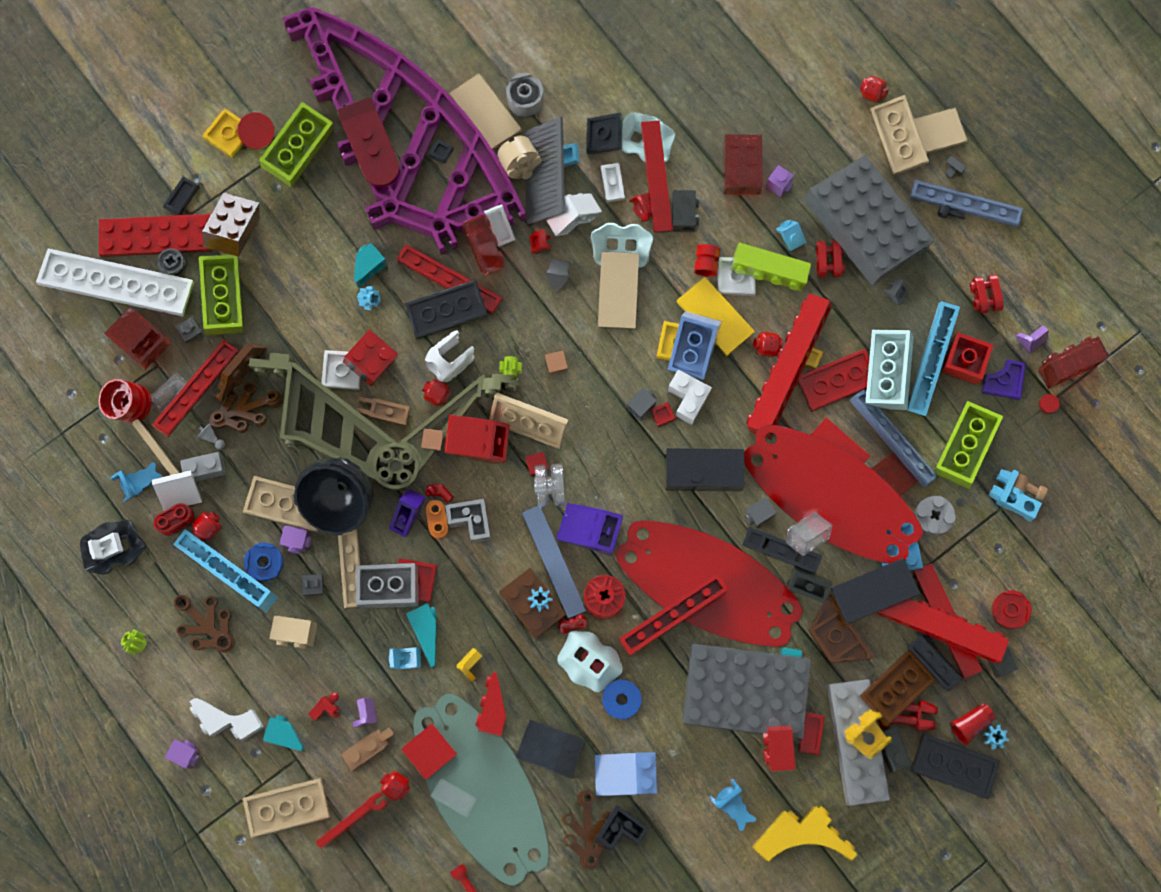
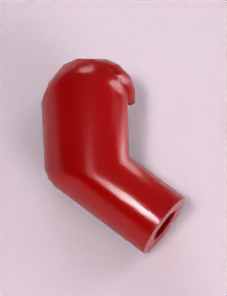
M430 484L425 488L427 496H441L446 503H449L454 498L443 484Z

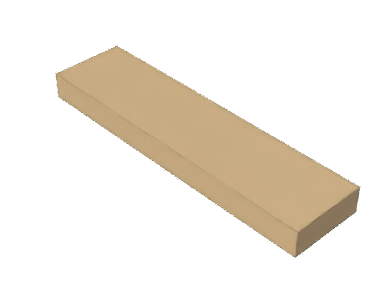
M139 419L135 420L132 425L169 474H179L178 469Z
M355 529L343 535H338L344 609L358 608L356 605V566L361 565L358 530Z

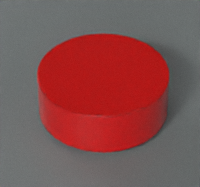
M1047 394L1039 401L1040 410L1046 414L1054 413L1060 405L1059 399L1053 394Z

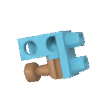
M1001 469L996 480L1005 485L1003 489L994 485L989 496L997 500V505L1003 506L1031 522L1035 519L1048 488L1044 486L1035 487L1028 482L1025 475L1020 474L1016 470L1009 472ZM1028 492L1035 495L1034 499L1024 495V493Z

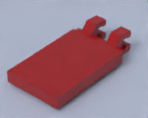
M379 792L375 793L363 805L315 843L320 849L328 847L373 810L382 811L389 803L383 800L380 805H377L376 800L383 795Z

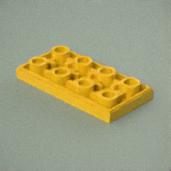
M706 277L701 279L676 301L686 312L721 321L715 345L726 357L755 333L752 327Z

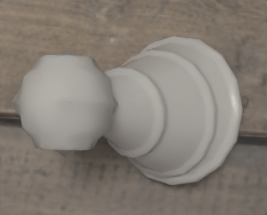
M210 424L205 428L199 427L201 433L198 435V439L215 443L216 449L221 450L224 448V441L217 440Z

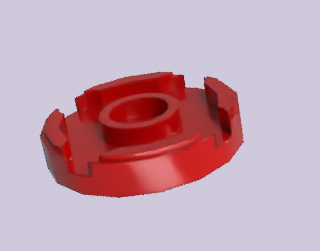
M259 112L246 114L237 125L239 139L244 146L250 149H262L268 146L274 137L275 129L272 121L268 116Z
M1015 590L999 594L993 600L991 607L992 616L996 623L1009 630L1024 626L1030 620L1032 613L1029 600L1021 592Z

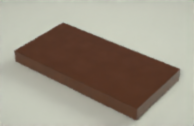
M908 650L859 696L873 712H879L882 715L880 721L885 726H888L936 679L916 656Z

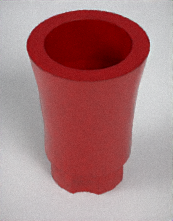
M983 703L960 718L951 721L949 725L958 740L964 745H968L975 736L996 719L993 710Z

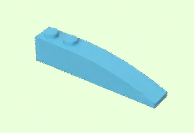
M943 301L938 303L907 411L923 416L927 414L959 313V306Z
M186 529L173 544L267 613L278 599V596Z

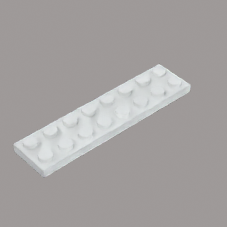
M53 249L47 250L36 283L40 286L182 317L184 316L194 285L191 279Z

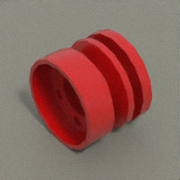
M113 379L102 387L98 403L101 412L106 417L133 423L137 419L142 421L148 415L152 399L150 392L145 386L122 379Z
M599 575L591 579L584 591V606L588 613L600 620L611 619L619 614L625 601V589L621 582L609 575ZM605 592H607L609 599L605 598L604 601L601 600L600 593L604 594Z

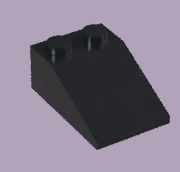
M530 720L516 758L571 779L586 740Z

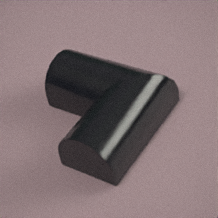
M615 805L594 841L608 851L613 850L621 835L634 844L639 845L649 828L624 809Z

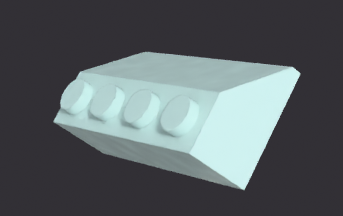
M872 330L866 404L888 410L908 409L914 340L911 331Z

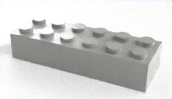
M869 679L826 686L846 806L890 800L882 752L880 751L871 760L852 744H848L846 742V734L844 733L852 724L861 725V721L858 718L870 710L859 696L870 686ZM863 731L864 743L867 745L873 744L874 736Z

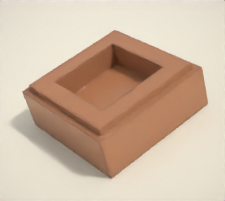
M563 351L545 355L549 374L568 370Z
M424 429L421 448L441 451L444 432Z

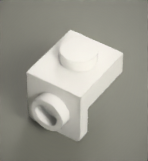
M118 533L109 534L99 540L88 541L90 553L94 560L108 559L123 552Z

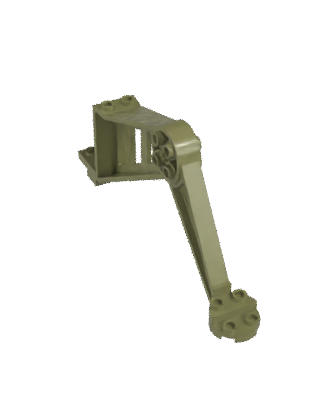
M270 353L269 360L250 358L249 362L250 368L257 373V376L269 377V374L276 375L277 378L287 379L280 439L287 447L299 448V445H305L329 458H347L358 465L369 478L379 482L384 488L391 491H402L410 488L417 481L420 472L437 452V450L430 449L424 451L416 442L423 436L424 429L434 428L453 411H455L453 415L465 416L476 400H481L482 392L486 394L485 397L494 398L496 393L501 394L502 389H505L506 392L515 393L521 387V379L511 380V375L492 374V378H488V375H482L402 441L397 443L299 367L290 354ZM301 384L315 394L310 434L305 431H296ZM326 403L343 416L340 449L322 440ZM448 422L441 429L444 432L442 444L446 440ZM354 426H357L377 442L370 450L366 462L351 455ZM393 450H403L399 454V459L396 458ZM409 456V460L405 461V457ZM380 460L383 464L388 465V467H382L378 470ZM415 463V469L412 475V473L408 469H405V467H411ZM394 475L397 477L399 485L390 484L394 480ZM403 476H408L407 479L402 480Z

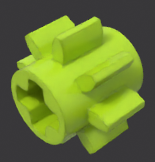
M504 357V361H500L499 372L504 375H511V378H517V373H522V362H518L517 357Z
M133 629L132 633H125L121 641V645L125 646L123 650L132 655H135L136 652L141 653L147 643L146 639H144L145 634Z

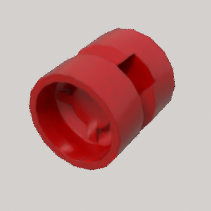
M711 244L698 245L696 248L698 260L694 264V273L702 277L717 276L719 266L717 261H719L721 249Z

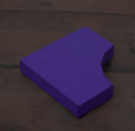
M1007 359L1004 367L999 372L984 375L982 393L1020 400L1026 363Z

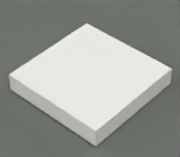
M720 257L719 261H717L719 264L717 274L718 292L721 295L755 296V278L746 274L740 275L730 270L733 258Z
M324 350L321 384L328 389L360 391L361 378L343 363L344 356L348 352Z
M191 471L152 480V485L164 511L179 503L189 506L202 502V497Z

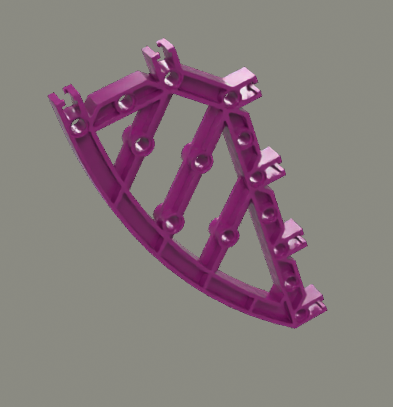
M312 6L282 18L291 41L302 37L306 38L309 49L320 71L321 76L309 80L318 103L332 98L336 110L354 103L329 47L331 41H334L365 57L386 71L378 90L373 94V103L382 124L393 107V100L401 83L427 104L421 112V119L407 151L401 158L400 172L396 181L387 187H375L369 184L377 203L367 206L365 209L374 230L390 223L397 224L432 237L442 255L447 253V250L443 244L441 245L440 239L449 237L450 246L452 245L453 250L458 248L452 230L460 233L487 222L488 220L484 212L502 204L510 226L516 224L513 216L509 214V211L515 208L519 212L518 216L521 222L526 220L524 208L506 171L482 133L452 97L416 64L370 33ZM335 81L339 82L337 85H331ZM381 99H386V100H387V101L384 102V103H380V102H379ZM428 117H435L434 120H427ZM442 119L464 145L454 172L450 175V181L436 214L407 204L405 201L416 175L421 170L423 159ZM348 139L337 143L346 166L358 162L354 152L347 155L344 153L352 149ZM409 162H415L413 166H407ZM478 165L493 193L460 206ZM459 179L464 181L462 184L455 183ZM507 197L513 199L511 202L504 201V199ZM388 208H395V211L387 212ZM473 211L479 213L477 216L474 217L469 215ZM383 212V215L373 219L372 215ZM437 226H444V229L441 231L435 230Z

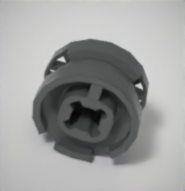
M173 248L162 251L157 259V265L163 274L172 276L177 274V277L185 272L187 267L185 258L178 250Z

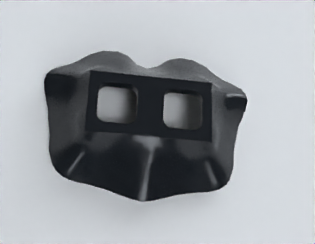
M130 520L102 523L84 535L80 540V551L85 571L100 575L109 574L116 566H129L133 564L146 548L145 542L141 539ZM112 533H118L120 540L127 538L130 546L128 550L108 559H92L88 541L99 540Z

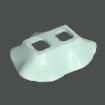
M639 113L627 115L623 120L622 151L629 154L637 153L645 162L643 141L641 140L639 144H636L630 139L634 132L642 134L641 122L657 121L659 119ZM660 121L664 161L667 162L675 140V133Z
M607 223L591 233L594 260L598 265H601V252L638 253V268L644 267L649 260L653 235L637 224L620 227L615 223ZM615 238L618 240L617 250L607 249V239ZM627 239L637 241L635 251H627L625 249Z
M570 632L557 658L558 664L564 668L573 683L588 687L594 692L604 690L623 671L617 651L610 646L602 645L599 638L592 632ZM579 647H583L589 652L583 662L574 657ZM595 659H599L605 665L599 674L590 669V665Z

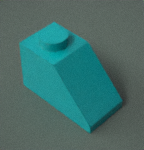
M371 243L362 246L356 254L354 282L358 288L387 265L385 258Z
M276 715V718L270 717L263 741L304 752L305 747L293 724L287 722L288 718Z

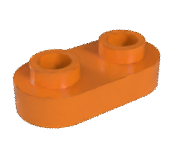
M432 500L426 506L429 532L432 537L442 539L449 531L445 506L439 500ZM437 506L439 508L438 512H432V508ZM441 525L442 529L441 531H436L435 527Z

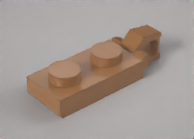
M390 727L382 733L378 729L341 755L351 771H354L389 745L387 740L395 734Z

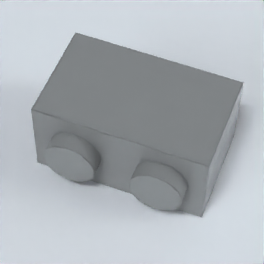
M219 452L180 460L182 473L191 471L195 482L226 475L223 456Z

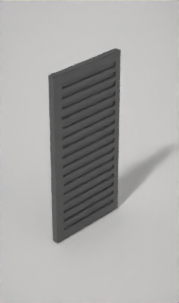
M561 116L526 131V137L531 141L542 159V162L532 171V176L526 179L527 225L529 226L565 213L563 117Z

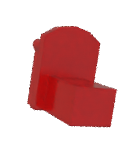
M337 692L331 693L330 697L323 696L308 715L316 721L327 711L332 717L338 718L340 716L338 711L341 708L335 703L339 699Z

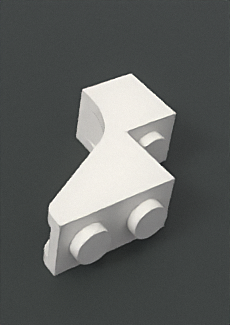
M194 698L190 701L192 705L190 707L191 712L196 718H200L202 722L200 724L201 729L210 736H215L232 725L231 731L235 738L246 740L265 728L254 710H249L238 716H230L201 699Z

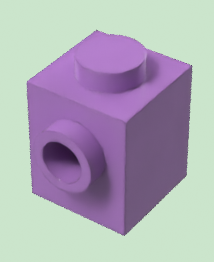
M778 165L768 178L766 188L781 197L785 191L788 192L793 186L792 179L794 175Z
M284 525L280 545L283 548H288V552L299 554L300 551L305 552L306 548L310 547L312 537L309 536L310 533L307 530Z
M174 739L165 758L186 769H190L199 760V750L195 749L196 745L192 742L185 740L183 743Z

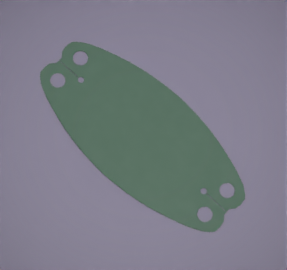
M448 693L438 700L437 705L432 708L424 707L418 710L414 717L415 737L424 730L422 720L425 717H431L434 720V726L457 753L454 758L426 780L428 788L442 817L467 851L497 879L505 884L515 886L524 880L525 874L530 871L538 872L545 868L548 863V842L537 799L520 762L504 739L478 732V727L475 724L478 714H481L460 697ZM449 703H454L458 707L457 713L453 716L448 715L445 711ZM446 725L449 726V729L447 731L444 730V726ZM514 847L518 848L516 853L513 852ZM533 848L538 849L541 853L540 859L538 861H531L528 858L529 850ZM507 863H513L517 868L513 876H508L504 873V867Z

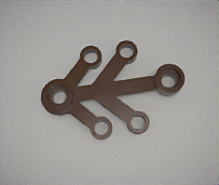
M246 383L243 386L244 393L235 409L229 411L232 403L238 399L235 390H232L226 397L221 409L211 414L209 418L210 424L214 428L222 429L227 426L236 429L239 433H245L249 428L246 421L239 420L236 422L231 420L232 418L240 417L256 423L257 426H263L267 421L264 414H253L250 411L265 405L276 408L281 405L282 398L277 391H269L266 397L247 404L251 395L256 392V388L252 383Z
M183 594L175 597V608L180 611H186L200 625H180L177 627V634L181 637H186L189 634H210L214 638L211 640L194 638L190 642L192 649L201 650L202 648L215 647L222 653L232 650L234 638L229 634L231 613L227 609L219 611L218 617L221 620L220 632L215 629V607L218 603L215 597L208 596L204 601L206 605V619L191 606L189 597ZM209 599L214 600V604L211 606L208 605ZM182 600H186L184 607L180 606ZM223 612L228 613V617L226 619L222 618ZM185 627L186 633L180 634V629ZM226 639L228 644L223 647L221 643ZM195 641L200 642V646L197 648L194 647Z
M582 790L577 795V802L583 807L584 829L575 821V816L571 813L563 815L562 823L569 826L584 840L585 849L576 842V837L573 834L565 835L563 843L580 856L579 861L582 868L594 870L599 865V855L604 848L597 844L593 849V840L606 821L604 816L606 814L610 815L611 812H603L599 821L592 828L591 804L594 802V794L589 790ZM586 794L590 797L588 802L584 800ZM567 816H570L572 819L569 824L566 822ZM569 836L573 840L571 844L567 843V838ZM589 856L593 858V862L591 864L587 862V858Z

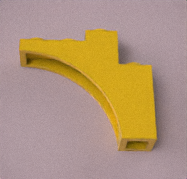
M813 806L800 823L797 822L799 818L793 812L789 811L787 813L782 811L752 846L766 861H770L771 858L787 848L802 844H817L831 848L845 856L848 860H853L857 855L853 851L855 847L849 841L845 840L843 842L838 837L840 833L832 826L827 827L831 821L828 817L830 814L822 806L819 808Z

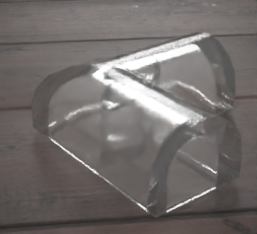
M176 372L151 394L152 402L163 412L187 382ZM201 398V399L198 401V403L193 407V409H194L201 401H203L202 398Z

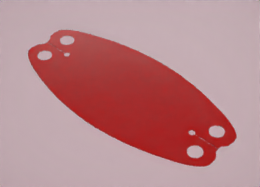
M763 425L758 429L755 435L756 442L744 451V464L764 492L786 514L816 536L856 555L888 564L902 558L904 560L907 559L909 546L912 543H917L923 535L921 524L904 500L875 471L841 448L810 434L778 425ZM772 432L777 436L775 444H768L766 442L765 436L767 433ZM759 454L763 457V463L760 466H755L752 463L751 458L753 455ZM774 454L778 456L777 459L773 458ZM904 523H910L914 531L910 535H905L901 531V526ZM890 530L891 534L888 535L886 531ZM894 544L898 547L899 553L896 556L887 554L886 549L889 545Z
M648 520L631 523L627 531L628 539L626 543L620 545L616 551L617 562L629 578L659 605L666 608L718 573L728 587V592L685 621L707 632L744 643L761 646H782L788 643L791 637L790 628L794 622L800 619L803 610L794 594L762 564L735 546L695 529ZM645 528L649 531V537L646 540H640L637 537L639 529ZM650 549L651 553L647 554L646 550ZM632 551L636 553L637 560L634 563L626 562L625 554ZM787 602L793 606V612L789 615H785L781 611L782 604ZM767 612H771L772 616L768 617ZM773 626L781 629V636L777 639L769 635V630Z

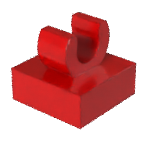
M537 230L529 236L532 254H539L543 250L547 251L552 248V245H547L546 241L551 236L546 235L545 230Z

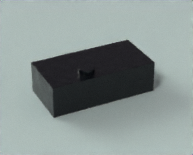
M666 449V491H743L744 449Z

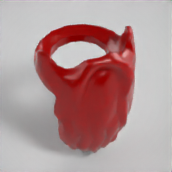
M649 192L641 196H634L629 200V202L634 204L633 211L635 215L642 218L641 222L651 218Z

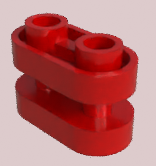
M825 241L816 242L817 277H826L829 271H832V277H841V274L845 273V262H842L841 257L844 255V250L837 241H832L831 246H826ZM826 254H831V264H827Z
M996 274L988 275L986 282H984L982 277L973 278L969 287L971 293H974V310L978 311L979 314L988 313L989 307H992L994 312L1002 311L1004 303L998 276ZM986 289H988L990 299L987 298Z
M179 503L158 514L153 521V525L161 534L172 536L190 526L195 520V513L186 504Z

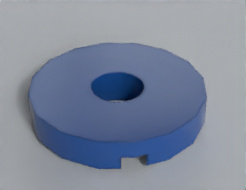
M266 542L257 543L246 552L244 558V568L248 575L261 582L276 578L282 571L284 564L280 550L273 544ZM262 557L269 559V563L265 567L259 566V560Z
M619 679L611 682L603 692L602 703L605 711L610 716L624 720L632 717L639 710L641 694L634 683ZM619 694L627 696L628 700L625 705H619L616 702V697Z

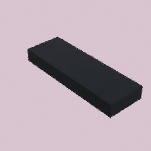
M923 634L907 646L947 691L963 679L961 674Z

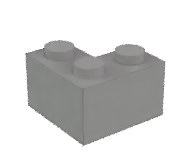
M484 499L445 505L450 528L468 525L472 544L491 541Z

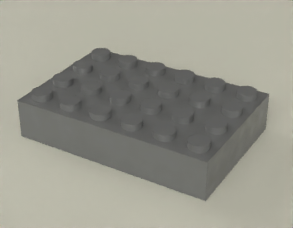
M866 155L812 187L803 199L872 286L925 252L935 241Z
M692 643L682 724L760 735L767 733L766 727L790 725L793 739H803L811 659Z

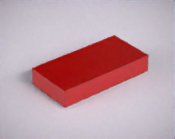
M805 712L803 739H800L798 752L819 755L825 716Z

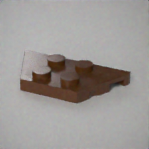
M255 343L245 344L221 374V380L218 385V389L221 391L215 396L218 402L222 403L236 386L241 385L247 372L252 371L249 366L250 358L259 359L267 350V347Z
M829 594L808 630L829 663L873 658V654L851 623L846 624L836 600L832 594Z

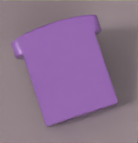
M1043 325L1030 336L1019 333L1015 337L1031 354L1048 340L1049 330Z
M373 698L358 699L360 720L353 722V727L357 728L377 723Z

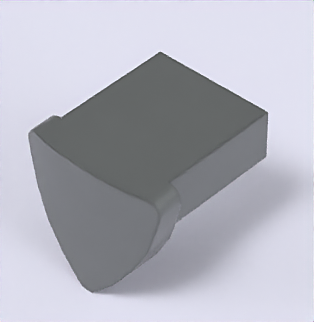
M551 259L549 270L546 271V277L550 286L555 291L562 288L567 282L570 261Z

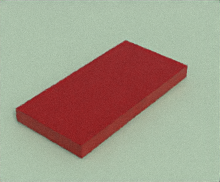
M866 349L806 372L799 377L798 385L811 412L859 393L863 389H867L870 358Z

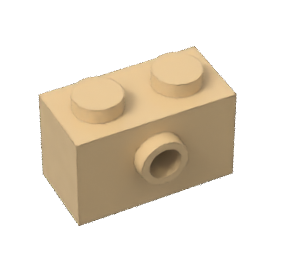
M274 616L270 639L276 641V645L287 647L288 643L294 644L295 648L306 649V646L313 647L318 623L310 620Z

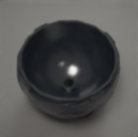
M328 458L312 464L301 473L295 484L293 497L299 513L309 525L331 535H343L360 527L366 520L372 504L373 489L369 477L358 465L347 458Z

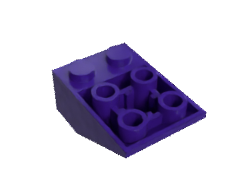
M567 503L556 540L612 556L623 521V515Z

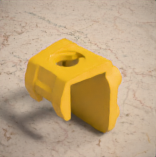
M870 709L858 718L861 721V725L852 724L844 733L846 734L845 737L848 744H852L864 756L872 760L892 739L890 736L886 737L875 722L882 715ZM863 731L874 736L873 744L867 745L864 743Z

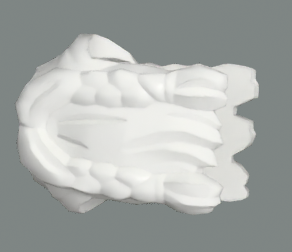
M458 331L452 332L449 336L438 342L437 345L429 350L425 358L428 371L434 373L437 379L444 383L457 377L475 358L473 346L452 363H448L441 357L459 343Z

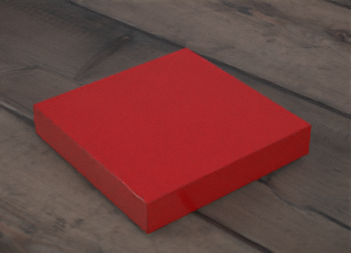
M399 558L398 564L415 563L417 565L418 601L430 604L437 565Z
M433 723L401 748L425 780L430 778L457 755Z

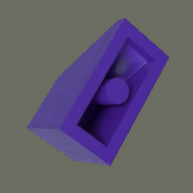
M408 489L399 499L389 529L406 538L422 509L426 497Z

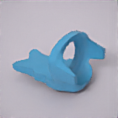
M152 462L146 469L139 470L135 474H126L121 470L112 476L111 480L121 479L120 486L126 495L123 502H126L144 491L143 489L151 486L152 480L162 478L163 476L156 472V464Z
M732 779L731 783L734 788L727 787L717 795V801L712 796L710 798L717 808L727 812L730 818L736 821L739 830L743 831L746 822H754L756 818L746 810V806L741 801L742 797L739 794L742 789Z

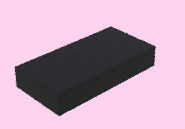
M183 176L164 203V209L175 215H182L200 186Z

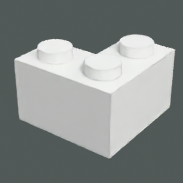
M591 193L569 194L565 196V213L546 220L555 236L567 235L578 224L591 222L602 211Z
M680 370L676 372L672 379L668 392L683 399L676 412V417L693 425L712 387Z

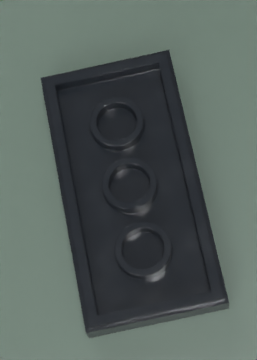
M477 280L405 303L416 339L488 316Z
M904 558L831 588L847 625L920 595Z
M923 734L911 772L989 799L1000 761Z

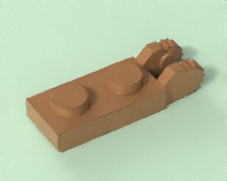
M359 397L358 401L360 403L371 405L370 410L356 408V411L361 415L406 427L411 407L376 398Z

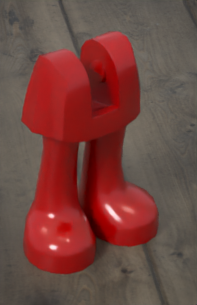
M920 700L918 703H911L904 710L913 712L914 716L900 714L888 726H885L878 719V726L883 729L888 728L891 724H905L914 726L916 731H931L936 729V722L921 719V713L937 715L938 707Z

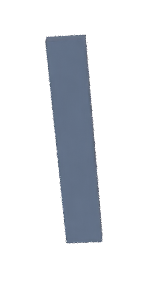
M919 180L914 181L910 199L939 207L948 205L951 207V210L1014 227L1019 226L1023 208Z
M864 389L849 400L924 488L938 478L936 473L883 411L877 406L866 404V391Z
M540 505L522 512L567 618L570 619L586 612Z

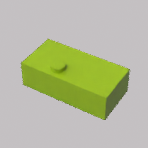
M302 102L260 158L261 168L292 187L332 133L333 122Z
M200 256L199 268L205 336L244 333L238 256Z
M967 401L936 466V475L970 489L1003 416Z

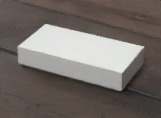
M502 204L484 211L498 247L515 240Z

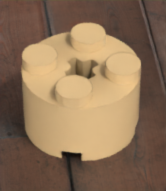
M517 136L514 138V141H507L500 147L498 157L510 178H523L526 180L532 176V171L542 162V159L527 137Z

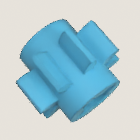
M367 286L366 289H360L357 296L359 306H364L365 310H371L372 307L377 308L381 300L379 290H374V287Z
M542 587L537 592L532 589L533 597H528L529 601H533L531 609L535 606L539 612H541L543 607L549 609L547 603L553 601L552 598L547 597L550 591L543 592ZM539 595L546 599L542 601V604H538V601L535 600Z
M996 725L995 730L992 726H988L989 732L983 733L987 740L984 744H991L992 750L997 745L999 748H1004L1003 742L1009 741L1005 735L1008 731L1000 730V725ZM996 734V736L999 737V740L995 741V738L992 737V735Z

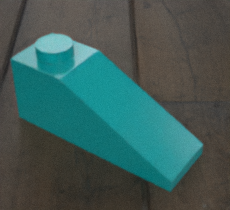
M427 603L406 613L433 669L436 667L437 622L435 618L438 615L434 606L430 608Z

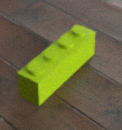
M739 242L730 270L740 275L753 276L757 280H767L775 285H784L792 290L802 291L807 284L811 263Z

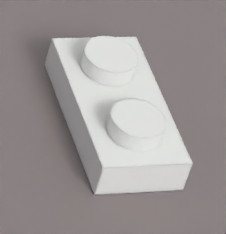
M619 163L601 165L606 203L625 200Z

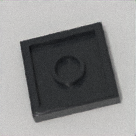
M621 113L587 118L586 153L588 155L622 150L623 115Z

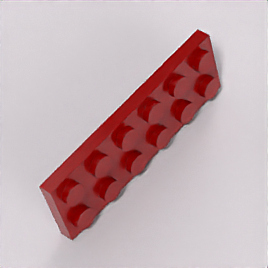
M211 214L99 219V256L153 255L172 248L180 253L213 252V249L203 247L202 230Z

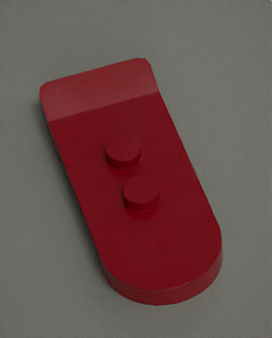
M365 98L337 110L338 116L365 180L375 187H387L394 183L399 176V163L373 100Z

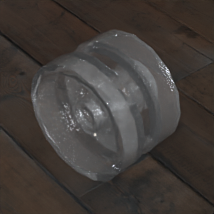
M562 463L551 465V476H547V467L545 465H535L536 478H534V488L538 508L549 506V495H553V504L555 506H565Z

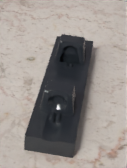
M749 527L742 544L744 547L814 575L822 559L820 554L752 527Z

